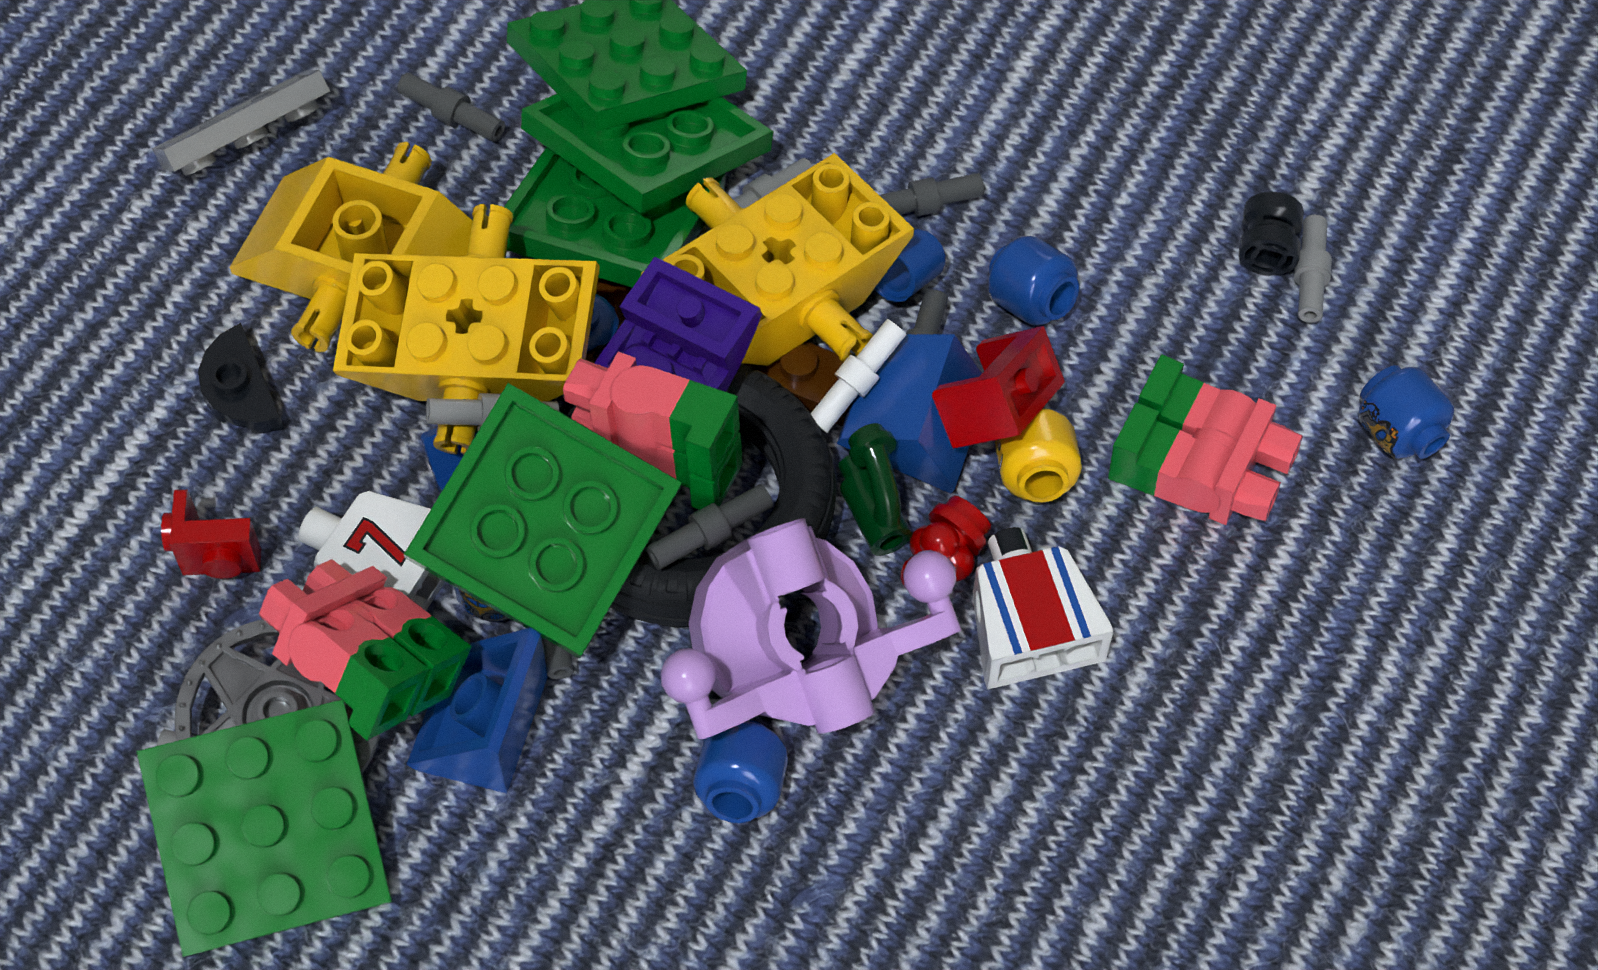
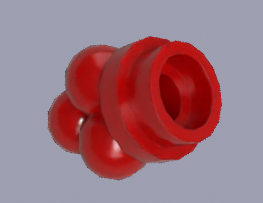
M953 495L946 504L938 503L928 514L931 522L929 525L920 526L913 532L910 539V550L913 556L926 550L942 553L954 565L956 582L966 579L972 573L975 566L974 555H978L987 545L985 536L991 530V524L986 516L973 504L959 496ZM911 558L904 562L902 569L900 571V579L903 584V587H905L903 580V572L905 570L907 562Z

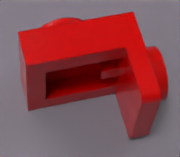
M188 489L174 490L172 513H164L162 516L161 538L164 550L166 552L173 551L182 575L206 574L213 578L227 579L233 578L240 573L260 572L262 549L251 518L199 520Z

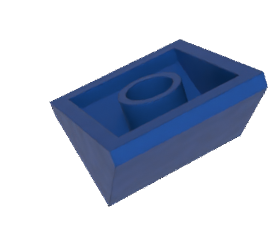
M906 334L904 339L876 372L880 377L864 398L858 395L851 403L837 444L851 449L848 440L856 430L868 424L879 423L886 431H890L896 440V447L889 455L893 469L951 494L956 488L969 445L952 448L932 398V392L939 385L979 377L982 373L955 334Z
M533 628L469 643L472 648L450 697L427 708L406 765L419 772L507 794L548 678L541 634Z

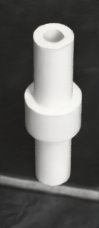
M886 319L857 357L851 354L834 374L838 380L811 412L815 422L824 432L828 433L858 395L863 398L867 395L880 378L876 372L906 336V333L889 319Z

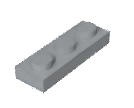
M305 70L153 147L152 150L164 170L176 171L181 168L185 176L190 175L216 161L213 151L231 142L234 143L236 149H239L265 137L268 132L264 125L284 115L287 122H292L314 112L319 108L315 99L330 92V89L320 70Z

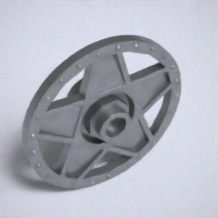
M263 619L239 626L219 637L192 664L183 680L177 697L175 708L176 739L178 741L192 737V707L200 684L205 676L227 711L200 735L342 699L334 693L325 691L326 685L321 681H310L302 676L293 663L286 666L277 659L269 667L234 650L239 645L264 636H279L280 633ZM346 704L348 716L350 719L353 709ZM351 727L355 744H360L357 754L363 773L374 755L380 734L367 741Z

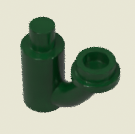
M872 423L859 428L850 436L848 440L851 448L849 455L839 462L838 468L845 479L840 486V492L872 554L883 556L893 553L906 545L912 537V532L901 513L899 491L889 456L896 447V440L890 431H886L881 424Z

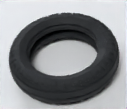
M740 364L736 375L726 391L738 396L740 422L738 433L753 443L764 454L775 472L779 485L776 504L766 522L755 534L793 520L805 518L807 526H812L815 537L826 540L833 520L836 502L835 470L826 439L811 413L793 393L770 376L758 370H753L752 367ZM574 405L566 415L570 419L572 417L573 411L576 408V405ZM643 550L610 608L648 623L670 627H689L688 623L696 588L715 559L725 552L705 558L678 559L658 570L651 561L647 551Z

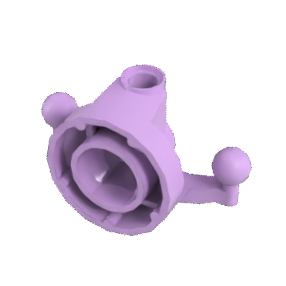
M805 518L793 520L762 531L745 539L716 558L697 586L688 623L692 649L677 650L666 659L660 672L661 685L669 697L676 702L686 705L698 740L735 727L757 715L807 726L815 725L817 733L832 732L858 723L874 714L875 710L871 700L877 696L896 667L899 655L932 644L961 631L949 597L956 583L955 567L948 557L937 551H921L907 562L903 572L904 586L913 598L919 602L927 603L930 614L891 628H878L873 593L855 562L828 541L816 538L812 526H807ZM799 589L804 591L801 594L813 600L818 609L821 625L818 644L812 655L802 664L800 661L804 659L803 654L795 650L786 638L784 628L787 613L786 607H780L778 602L780 601L778 596ZM711 689L723 698L711 705L708 697Z

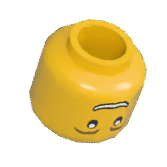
M1042 409L1020 435L995 440L1002 483L1011 494L1019 498L1040 503L1053 501L1068 492L1079 479L1082 464L1075 429L1063 414L1051 409Z

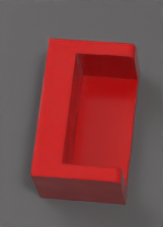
M1044 326L982 340L977 345L976 351L984 372L979 377L939 385L932 392V398L952 448L1020 435L1065 383Z

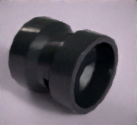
M1272 191L1256 194L1245 202L1242 225L1246 232L1241 236L1238 257L1246 269L1257 274L1273 276L1290 272L1298 265L1301 244L1297 235L1302 229L1304 209L1295 197Z

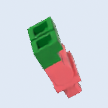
M617 352L609 368L580 358L563 386L565 402L576 405L571 419L680 481L682 486L690 489L692 507L700 510L711 503L716 504L718 507L721 506L743 465L741 436L738 433L740 430L738 396L654 367L637 366L635 357L621 352Z
M1161 354L1139 395L1138 403H1135L1113 445L1108 479L1187 509L1209 513V519L1227 525L1233 511L1266 521L1275 503L1281 482L1256 473L1253 469L1256 463H1260L1288 474L1298 455L1303 436L1283 425L1273 422L1277 405L1260 398L1256 403L1241 392L1220 390L1182 373L1184 363Z
M331 559L317 565L308 575L303 591L288 578L272 585L267 591L259 616L280 633L272 654L286 666L293 663L300 674L310 681H321L349 705L353 712L348 725L368 741L407 720L408 715L414 716L450 697L472 646L402 592L393 587H383L387 577L374 566L352 575Z

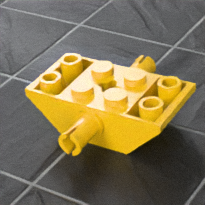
M409 142L399 143L383 174L335 158L326 157L284 176L230 265L231 273L311 299L299 321L291 330L293 338L305 348L310 350L312 343L317 338L318 341L314 346L315 351L325 352L328 350L330 341L342 321L354 253L457 257L467 255L473 220L439 191L418 185L432 163L430 155L420 146L414 144L407 158L406 153L410 148Z
M835 153L746 208H742L714 178L703 179V184L710 190L709 193L698 182L690 190L686 198V206L692 212H695L711 230L667 256L663 261L760 307L762 316L741 363L768 366L816 334L839 356L843 363L851 354L850 350L857 356L873 337V334L864 329L849 313L865 302L912 239L914 228Z
M479 204L473 208V222L468 252L465 256L354 253L333 372L338 376L417 401H427L428 398L478 400L480 393L501 394L507 383L539 401L553 400L564 394V383L580 358L586 360L600 266L597 261L505 258L510 225L513 222L514 216L509 209L490 204L489 216L486 215L487 207L485 204ZM438 425L433 445L436 449L450 454H457L458 445L462 446L461 453L464 455L476 436L477 426Z

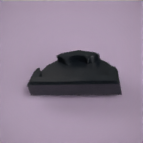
M241 323L219 334L204 352L198 370L200 389L204 401L216 419L222 423L228 421L235 426L249 427L252 433L258 434L282 430L284 427L244 329Z

